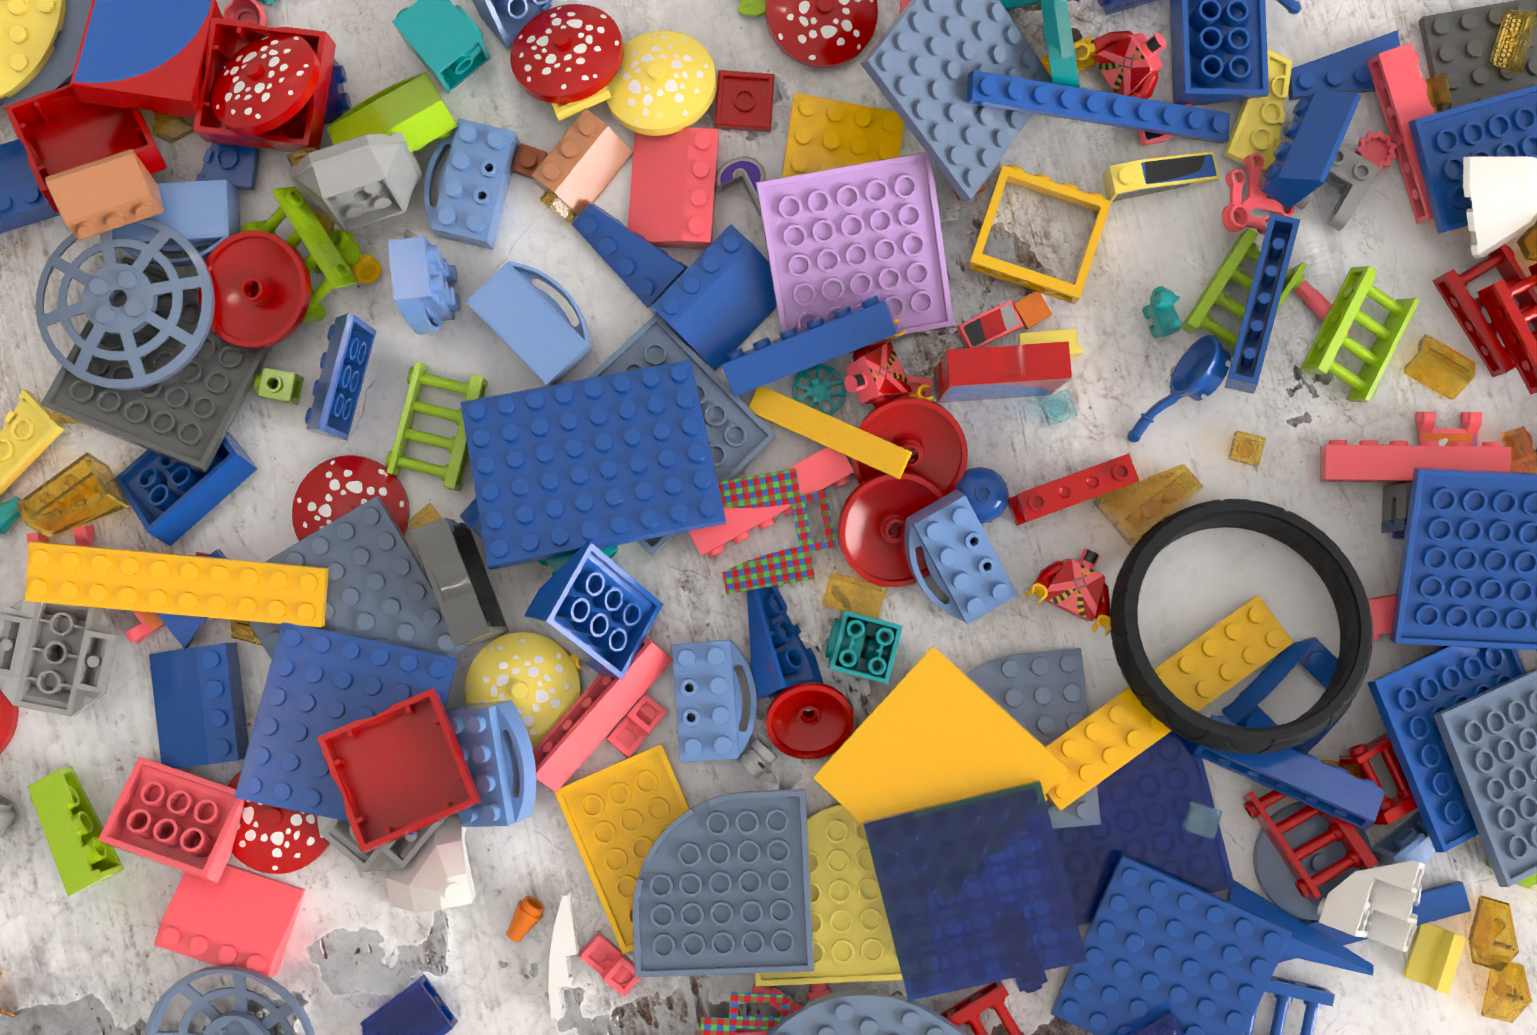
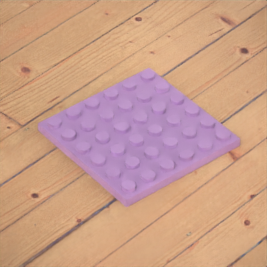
M926 152L756 182L781 332L795 327L797 331L806 328V323L817 317L822 316L824 320L834 317V311L846 306H850L851 309L862 306V300L877 295L878 299L886 297L894 320H900L896 323L898 328L897 334L906 330L905 334L954 326L932 159Z

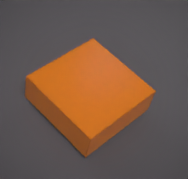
M1039 290L1013 304L1026 330L1052 316V312Z

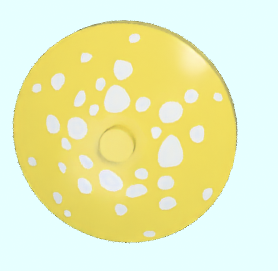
M661 30L639 35L624 44V57L620 69L609 84L606 85L611 95V98L607 99L606 103L614 118L624 127L636 133L660 136L679 132L698 121L708 110L714 99L717 76L713 60L700 42L686 34Z
M510 633L488 643L472 661L465 680L466 704L512 700L522 717L533 748L537 746L582 695V682L579 670L571 660V655L561 644L538 633Z

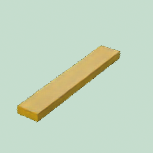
M764 386L756 389L748 407L754 414L898 479L901 478L912 452Z

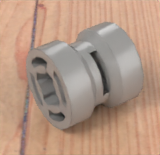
M756 738L751 743L750 750L742 753L737 758V761L758 779L764 773V767L767 764H772L778 757L762 741Z

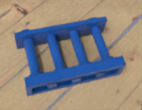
M1272 976L1265 992L1273 993L1274 997L1277 998L1270 1035L1283 1034L1288 1004L1292 1002L1293 998L1303 1000V1003L1306 1005L1300 1035H1313L1318 1008H1322V1004L1333 1007L1335 994L1326 987ZM1257 1009L1245 1035H1252Z

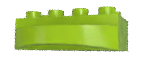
M425 72L397 82L363 100L327 127V131L334 145L366 134L390 136L391 133L402 132L413 152L424 148L426 144L436 138L445 139L453 133V129L458 126L428 73Z

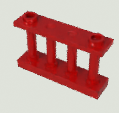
M1506 244L1488 254L1489 258L1460 275L1453 269L1433 280L1434 285L1492 377L1507 373L1516 366L1507 349L1497 337L1498 332L1493 322H1487L1481 311L1484 305L1480 297L1472 298L1466 288V284L1494 267L1501 274L1507 287L1527 278L1515 260L1513 250ZM1534 288L1514 296L1520 305L1518 307L1520 312L1537 305V293ZM1537 318L1530 321L1535 328V331L1531 332L1534 338L1537 337Z
M1537 263L1528 267L1531 276L1507 287L1504 279L1477 291L1530 395L1537 393V337H1533L1527 322L1537 318V305L1520 312L1513 297L1537 286Z
M1128 453L1018 493L1016 496L1008 498V505L1015 524L1018 526L1139 482V478Z
M1387 732L1367 744L1362 743L1349 748V754L1339 759L1341 765L1358 764L1364 779H1369L1375 782L1377 787L1382 788L1369 760L1374 755L1381 753L1398 790H1396L1397 795L1392 798H1387L1384 793L1373 825H1389L1418 808L1401 766L1391 748L1392 743Z
M1252 790L1243 797L1245 801L1243 806L1247 814L1252 819H1257L1297 880L1294 884L1302 897H1308L1310 902L1322 896L1317 887L1348 869L1354 867L1355 869L1366 870L1378 864V861L1352 824L1309 805L1274 824L1265 809L1287 797L1286 795L1272 790L1264 796L1257 798ZM1317 814L1319 816L1323 815L1330 825L1328 830L1298 848L1291 850L1282 834ZM1333 841L1341 842L1347 851L1345 853L1346 856L1309 877L1299 861Z
M999 978L940 1014L957 1026L963 1023L965 1025L969 1024L975 1035H988L979 1020V1013L988 1008L994 1009L1009 1035H1023L1004 1004L1005 998L1009 996V993Z

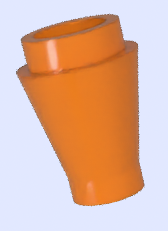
M525 896L523 900H520L510 926L506 931L507 937L515 942H521L523 937L543 918L544 905L530 896Z

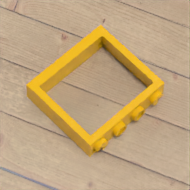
M1002 165L967 268L1033 291L1039 290L1042 294L1075 304L1080 299L1112 201L1106 200L1105 196L1100 193L1089 192L1088 194L1079 191L1077 186L1070 183L1058 184L1052 182L1051 178L1043 174L1031 175L1025 173L1019 166ZM1006 182L1097 212L1074 284L982 254Z

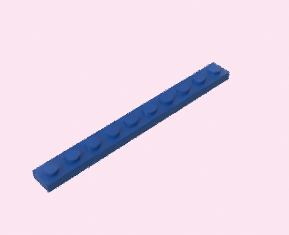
M976 70L968 73L967 103L1214 143L1222 144L1229 141L1230 113Z

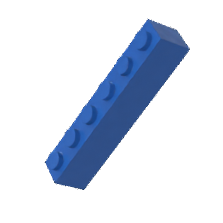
M1270 214L1224 388L1251 394L1255 393L1300 219Z
M877 295L868 297L861 301L862 306L851 309L850 306L840 308L833 312L834 317L826 320L822 316L808 321L806 328L797 331L795 327L779 333L780 338L772 341L769 338H764L753 343L754 348L743 352V349L739 348L727 353V359L723 361L721 366L734 397L896 335L898 328L886 297L879 299Z
M1213 714L1210 716L1213 720L1238 726L1233 724L1227 717L1215 716ZM1197 744L1194 751L1196 756L1363 830H1367L1375 822L1385 793L1384 789L1377 787V784L1369 779H1359L1348 774L1345 769L1339 766H1329L1320 762L1312 754L1300 753L1290 747L1272 753L1240 754L1214 750Z

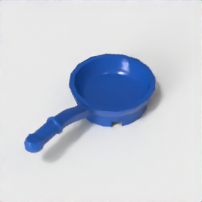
M1208 334L1201 337L1183 354L1171 377L1170 395L1159 400L1145 414H1141L1140 419L1127 435L1130 442H1138L1150 423L1154 422V417L1164 409L1175 404L1182 397L1188 396L1196 401L1203 400L1201 399L1202 394L1206 396L1211 395L1222 383L1229 370L1225 363L1226 360L1231 362V355L1222 348L1220 341L1215 335Z

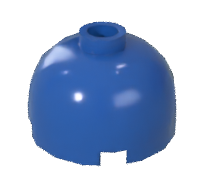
M984 467L970 468L965 471L963 478L955 486L954 490L957 489L966 495L980 524L992 522L1001 516L1007 507L1009 497L1007 484L1002 476L992 469Z

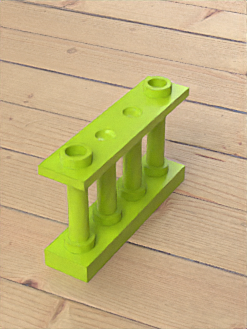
M297 187L274 189L272 194L280 205L268 220L245 223L240 231H263L277 236L276 228L288 217L295 231L286 241L295 248L303 241L311 253L305 260L309 273L318 264L326 277L314 291L311 289L309 307L300 325L321 321L327 315V312L320 303L332 289L355 286L358 281Z
M1248 228L1240 234L1181 325V329L1190 334L1197 328L1200 330L1204 328L1235 348L1238 336L1210 319L1211 315L1208 314V311L1212 305L1217 306L1219 304L1240 319H1243L1245 307L1225 295L1226 291L1223 288L1228 281L1231 283L1235 281L1250 291L1253 279L1241 272L1242 268L1238 265L1243 257L1245 259L1249 257L1255 262L1258 261L1260 250L1256 248L1257 244L1254 243V240L1259 233ZM1301 262L1292 270H1287L1277 311L1292 289L1296 290L1303 282L1305 275L1302 273L1307 266L1304 262Z
M1371 266L1350 268L1300 368L1308 374H1327V372H1330L1352 388L1346 398L1350 402H1369L1376 393L1377 385L1408 323L1414 317L1415 309L1420 301L1417 298L1396 299L1395 301L1373 286V281L1378 271ZM1365 296H1368L1390 311L1383 326L1360 311V306ZM1353 321L1377 336L1371 351L1347 336ZM1340 346L1365 362L1358 376L1335 362V356Z
M416 361L414 367H411L408 372L407 384L410 385L393 450H390L386 456L385 467H388L387 473L399 477L401 468L441 477V480L444 481L443 487L460 491L469 458L462 409L453 410L420 402L422 386L427 385L460 393L466 398L465 401L484 398L488 381L482 376L473 374L471 380H467L466 383L426 374L428 366L420 361ZM415 413L456 422V425H458L456 437L447 438L412 429ZM408 440L448 449V452L451 453L449 464L441 466L404 457Z

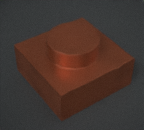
M520 143L511 166V171L534 180L532 174L547 157L548 153Z

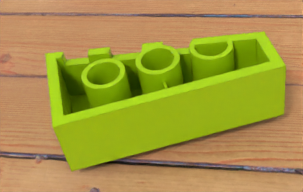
M73 767L59 769L27 786L31 802L37 811L67 896L93 887L124 870L115 849L98 840L103 826Z

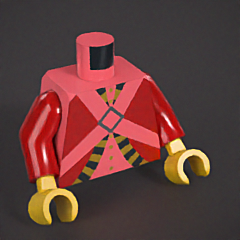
M1127 30L1109 32L1091 40L1089 45L1084 42L1075 45L1074 50L1079 48L1087 50V54L1084 57L1077 59L1079 62L1086 61L1090 53H1096L1092 58L1115 94L1148 99L1152 96L1159 79L1158 72L1163 68V63L1157 54L1167 47V44L1159 33H1155L1147 39L1143 33L1133 34Z
M906 330L859 348L853 353V363L846 366L848 376L844 380V385L849 392H856L860 403L872 404L874 407H877L888 400L899 397L912 396L924 398L920 392L928 390L930 385L923 384L914 394L909 395L912 390L891 342H886L889 338L897 339L905 334Z
M1084 548L1078 562L1068 558L1063 561H1055L1040 570L1033 586L1025 593L1027 598L1032 593L1036 594L1038 597L1037 605L1044 600L1085 621H1093L1095 618L1096 621L1091 627L1093 632H1096L1099 626H1102L1105 629V636H1107L1112 629L1110 626L1111 603L1109 587L1105 583L1106 576L1093 570L1100 555L1089 549Z

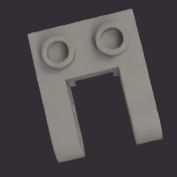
M1342 145L1325 181L1339 190L1338 193L1342 194L1326 222L1327 225L1338 231H1341L1348 223L1380 168ZM1316 190L1294 206L1301 210L1304 209Z

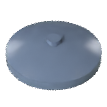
M1302 802L1289 804L1276 811L1270 818L1274 824H1277L1308 805ZM1317 814L1282 834L1291 850H1294L1327 831L1330 825L1323 815L1319 816ZM1354 826L1372 852L1371 844L1365 831ZM1263 828L1260 829L1255 841L1253 864L1261 889L1276 906L1299 918L1320 920L1317 910L1321 899L1327 898L1330 891L1355 871H1360L1359 868L1355 869L1352 867L1317 887L1322 896L1310 902L1308 897L1304 898L1298 892L1294 884L1297 880ZM1333 841L1299 862L1309 877L1344 858L1347 851L1341 842Z

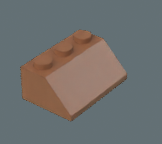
M585 108L534 171L532 177L539 187L576 216H579L589 204H593L633 155V151L607 124Z
M133 149L45 177V182L64 223L78 240L164 213L159 186Z

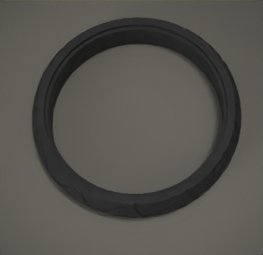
M1248 499L1212 500L1184 508L1154 525L1141 537L1129 552L1116 578L1110 608V626L1112 627L1110 633L1113 650L1122 675L1141 704L1158 721L1162 722L1176 734L1198 745L1214 750L1240 754L1272 753L1297 746L1312 739L1331 726L1348 708L1364 682L1370 664L1373 640L1372 616L1364 586L1351 562L1334 541L1311 522L1291 511H1286L1284 508ZM1222 527L1241 528L1265 534L1282 542L1297 552L1312 566L1327 587L1333 600L1340 627V650L1337 666L1327 689L1307 712L1291 722L1272 727L1234 726L1198 713L1178 699L1165 686L1154 671L1143 648L1138 625V601L1142 582L1149 566L1156 555L1166 546L1185 535L1205 529Z

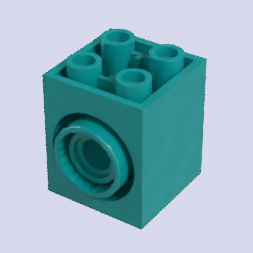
M418 0L412 6L402 9L396 15V19L392 21L407 46L447 93L491 59L482 40L483 35L477 25L460 5L454 6L450 0Z
M845 610L841 611L839 619H834L825 652V658L829 659L827 667L832 670L888 684L903 626Z

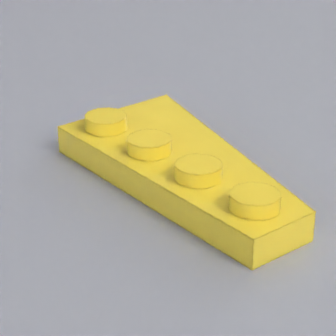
M1267 49L1269 95L1243 101L1223 153L1224 156L1243 165L1246 156L1260 153L1264 159V165L1261 168L1262 174H1265L1268 167L1274 162V151L1282 142L1280 140V132L1286 112H1283L1285 98L1288 97L1292 60L1270 49Z
M24 389L18 396L20 401L14 411L10 410L3 420L6 424L0 432V496L65 430L52 414L40 405L41 403L29 391Z

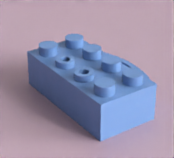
M459 118L458 127L453 129V133L449 137L441 140L429 161L424 180L426 215L431 230L437 237L493 250L512 175L511 166L518 151L520 141L515 131ZM451 146L450 154L440 173L437 205L433 207L431 190L434 174L441 158Z
M227 179L157 183L164 213L152 216L149 219L157 220L170 226L187 238L196 249L209 247L200 252L204 261H206L209 254L220 242L234 234L240 233L238 188ZM134 223L112 229L113 239H132L149 244L159 232L152 227ZM172 238L159 250L172 253L185 252ZM120 248L136 258L142 252L132 248ZM189 256L168 259L174 267L194 265ZM154 258L150 262L155 265H160Z
M424 236L388 240L394 302L416 334L439 333L442 329L443 321L455 320L454 311L461 310L459 294L454 293L453 287H451V283L458 282L456 266H449L447 259H444L439 252L437 244L431 245Z
M508 261L466 301L547 386L558 384L592 351L586 321L574 299L557 281L535 268ZM533 279L545 282L566 299L579 320L578 326L573 327L563 309L550 295L532 285Z
M956 489L906 518L904 541L910 570L921 590L940 609L969 624L1018 595L966 495ZM918 546L922 547L926 567L931 577L948 596V602L942 603L925 583L916 560L915 549Z
M732 640L672 644L680 763L739 758L752 734L757 710L755 683L746 659ZM738 664L744 669L751 696L750 719L746 731L739 730L742 694L739 680L734 670Z
M512 700L464 704L446 710L482 800V803L458 813L462 826H509L530 817L536 796L535 759L527 729Z

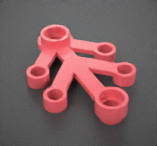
M1253 153L1244 158V167L1249 171L1247 199L1242 202V185L1246 181L1244 171L1235 169L1226 174V184L1231 188L1230 203L1222 210L1221 220L1223 226L1230 232H1239L1246 226L1255 228L1258 233L1265 235V222L1268 224L1270 216L1260 218L1250 215L1249 212L1254 208L1287 217L1291 216L1294 212V206L1287 208L1277 200L1266 198L1268 195L1261 191L1263 184L1260 186V178L1264 159L1260 153Z

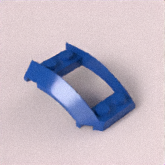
M1316 637L1294 642L1281 651L1266 669L1239 693V696L1231 704L1222 709V712L1233 724L1240 727L1260 728L1276 726L1277 724L1258 704L1278 686L1298 662L1327 689L1335 672L1338 659ZM1348 708L1323 732L1302 744L1290 748L1300 753H1308L1335 726Z

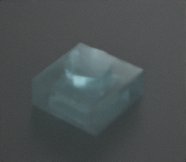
M1068 389L1039 399L1049 426L1078 416Z
M1191 801L1182 829L1214 840L1222 811Z

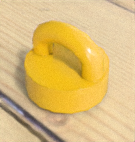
M370 254L361 255L357 264L350 265L356 280L363 284L375 282L382 274L381 264L377 258Z

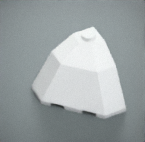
M1527 156L1463 157L1464 197H1469L1470 201H1472V208L1467 209L1466 212L1468 229L1471 231L1472 256L1479 259L1484 258L1529 229L1537 221V158Z
M458 813L444 819L443 823L406 868L391 869L388 872L385 880L392 907L417 912L443 910L473 903L475 889L464 840L467 827L462 826Z
M1412 860L1355 871L1330 891L1327 898L1321 899L1317 914L1320 915L1319 923L1356 937H1367L1400 951L1408 952L1418 915L1412 913L1413 905L1418 906L1420 903L1422 886L1419 884L1424 874L1425 864Z

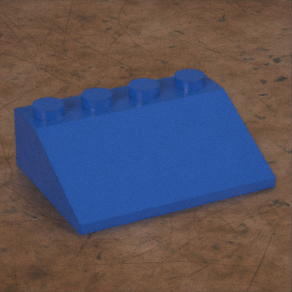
M1170 0L1173 104L1207 105L1261 98L1269 95L1265 0Z
M17 139L1 144L0 234L59 216L60 212H54L40 191L28 163L26 149L20 140Z
M732 224L721 233L651 306L653 314H657L714 371L727 359L726 354L736 350L777 307L769 262Z
M347 313L336 317L334 325L332 324L329 327L327 335L329 341L327 352L322 354L320 360V368L322 369L320 379L316 380L313 386L312 393L315 396L312 408L310 407L307 410L305 416L307 430L347 441L377 332L354 314Z
M227 432L207 472L147 449L114 480L147 533L171 546L253 474L257 467L244 449Z
M586 542L538 590L524 616L599 674L623 680L663 603L591 542Z
M237 642L149 654L161 764L172 768H183L245 759L249 741Z

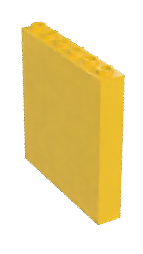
M933 645L819 769L813 779L947 902L951 896L956 899L965 890L967 885L964 882L971 875L976 877L987 865L985 860L991 853L997 855L1007 844V841L1004 839L1011 831L1017 833L1026 824L1027 819L1025 816L1032 809L1038 811L1048 799L1045 795L1052 787L1058 789L1066 781L1068 776L1065 773L1069 769Z

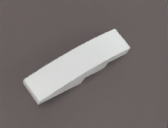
M572 890L565 891L562 895L553 927L548 975L551 1020L563 1018L567 1011L563 987L570 986L574 980L570 956L577 955L580 950Z

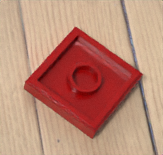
M718 70L714 127L716 129L771 132L775 74Z

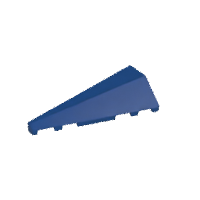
M1235 880L1230 881L1227 901L1291 929L1293 933L1282 955L1373 976L1374 965L1333 941Z

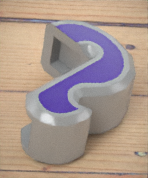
M747 156L727 161L718 169L715 185L717 194L743 182L758 215L761 216L756 182L766 180V172L763 165L755 158Z

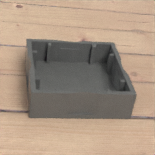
M445 517L411 530L454 646L479 644L509 632L470 527L465 523H457L455 520Z

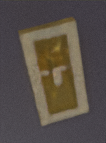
M1492 957L1481 1015L1513 1023L1532 1002L1524 965Z

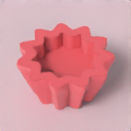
M1381 130L1376 134L1369 131L1365 138L1359 139L1356 154L1380 167L1378 170L1380 171L1382 167H1390L1391 160L1397 157L1394 152L1397 144L1391 142V135L1384 136Z

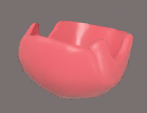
M232 0L226 6L223 14L224 19L252 22L264 27L268 25L267 13L256 0Z

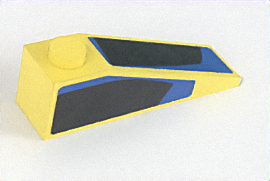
M1214 151L1109 166L1102 175L1107 200L1112 202L1220 179Z

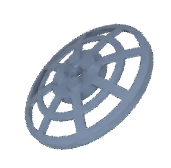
M149 218L134 222V224L152 227L159 231L149 244L132 239H113V230L100 233L101 243L86 249L72 263H69L62 259L61 256L78 240L72 233L49 257L40 276L35 308L37 324L43 341L62 367L76 377L96 386L116 390H133L163 382L177 374L192 361L202 348L210 332L214 317L215 294L213 280L207 264L199 251L187 238L170 226ZM170 238L176 241L188 254L198 276L179 278L172 263L159 251ZM115 248H132L142 251L132 266L117 263ZM102 252L104 267L97 270L92 276L79 269L90 257ZM153 258L163 267L169 278L168 281L153 283L149 276L143 272ZM56 268L64 273L58 291V309L44 314L46 287L53 269ZM73 278L85 287L82 301L67 306L68 289ZM201 288V313L193 335L176 326L183 306V290ZM125 292L127 296L125 304L116 307L114 305L115 296L118 293ZM172 292V307L166 320L155 314L158 306V295ZM86 314L89 321L94 325L86 340L75 330L70 318ZM61 321L68 336L81 348L75 365L67 360L57 349L49 335L47 326ZM148 324L160 330L149 342L137 347L134 333L142 330ZM107 332L112 335L121 336L125 351H108L97 348L104 333ZM169 336L186 345L168 364L152 373L146 374L140 357L156 350ZM93 355L110 361L128 360L134 378L108 379L86 372Z
M221 965L206 967L192 972L173 984L160 997L152 1009L146 1025L145 1035H271L269 1029L278 1022L281 1024L285 1035H294L292 1027L286 1018L293 1012L300 1020L306 1035H315L308 1015L300 1003L278 982L255 970L240 966ZM217 973L233 974L234 987L219 988L204 995L190 985L196 979ZM246 977L266 985L277 993L285 1003L277 1007L265 996L248 990ZM180 992L193 1004L183 1015L178 1031H160L161 1021L166 1008L174 996ZM235 996V1010L223 1014L210 1002L220 997ZM248 999L260 1003L271 1013L262 1020L248 1013ZM200 1009L212 1022L203 1033L189 1032L191 1022Z

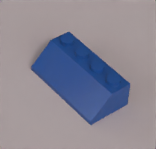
M1315 91L1307 99L1302 98L1299 100L1292 111L1295 114L1293 119L1283 131L1285 137L1274 151L1275 160L1264 174L1266 180L1261 191L1287 208H1291L1322 186L1326 181L1361 99V95L1351 92Z

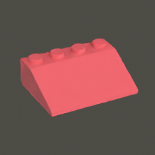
M686 127L679 132L660 136H650L635 132L628 228L645 237V240L655 247L706 250L712 244L716 196L715 178L719 153L718 129Z
M139 757L98 840L113 848L218 884L231 856L245 800L234 798L236 789Z
M229 864L226 865L218 884L184 873L162 918L154 945L216 966H240L255 970L272 978L278 973L306 889Z

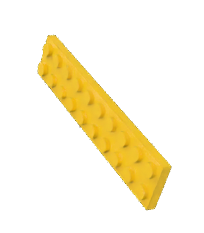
M32 541L28 542L25 601L276 624L286 622L300 626L323 627L325 626L329 568Z
M1257 595L1153 669L1165 686L1178 699L1198 712L1294 642L1260 596ZM1128 686L1045 746L1069 769L1065 773L1068 776L1066 781L1058 789L1052 787L1046 795L1058 811L1063 810L1172 730L1158 721L1141 704L1140 700Z

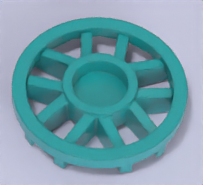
M818 364L800 371L793 384L792 392L795 401L801 403L809 397L812 400L808 405L812 408L817 403L820 412L829 416L838 411L845 400L846 388L844 379L830 365ZM816 369L815 379L806 374ZM820 369L827 370L825 380L819 379ZM830 373H833L838 381L828 382ZM802 377L810 382L809 387L799 383ZM841 385L842 392H831L830 387ZM797 387L806 391V393L799 399L797 394ZM841 396L835 406L830 397ZM826 400L832 408L827 412L824 411L822 402Z

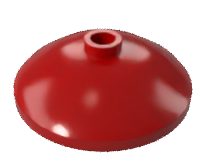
M816 682L800 683L783 690L773 699L766 714V730L771 742L784 754L798 759H818L836 752L850 737L854 726L853 711L847 698L837 689ZM806 709H813L809 712L804 711Z

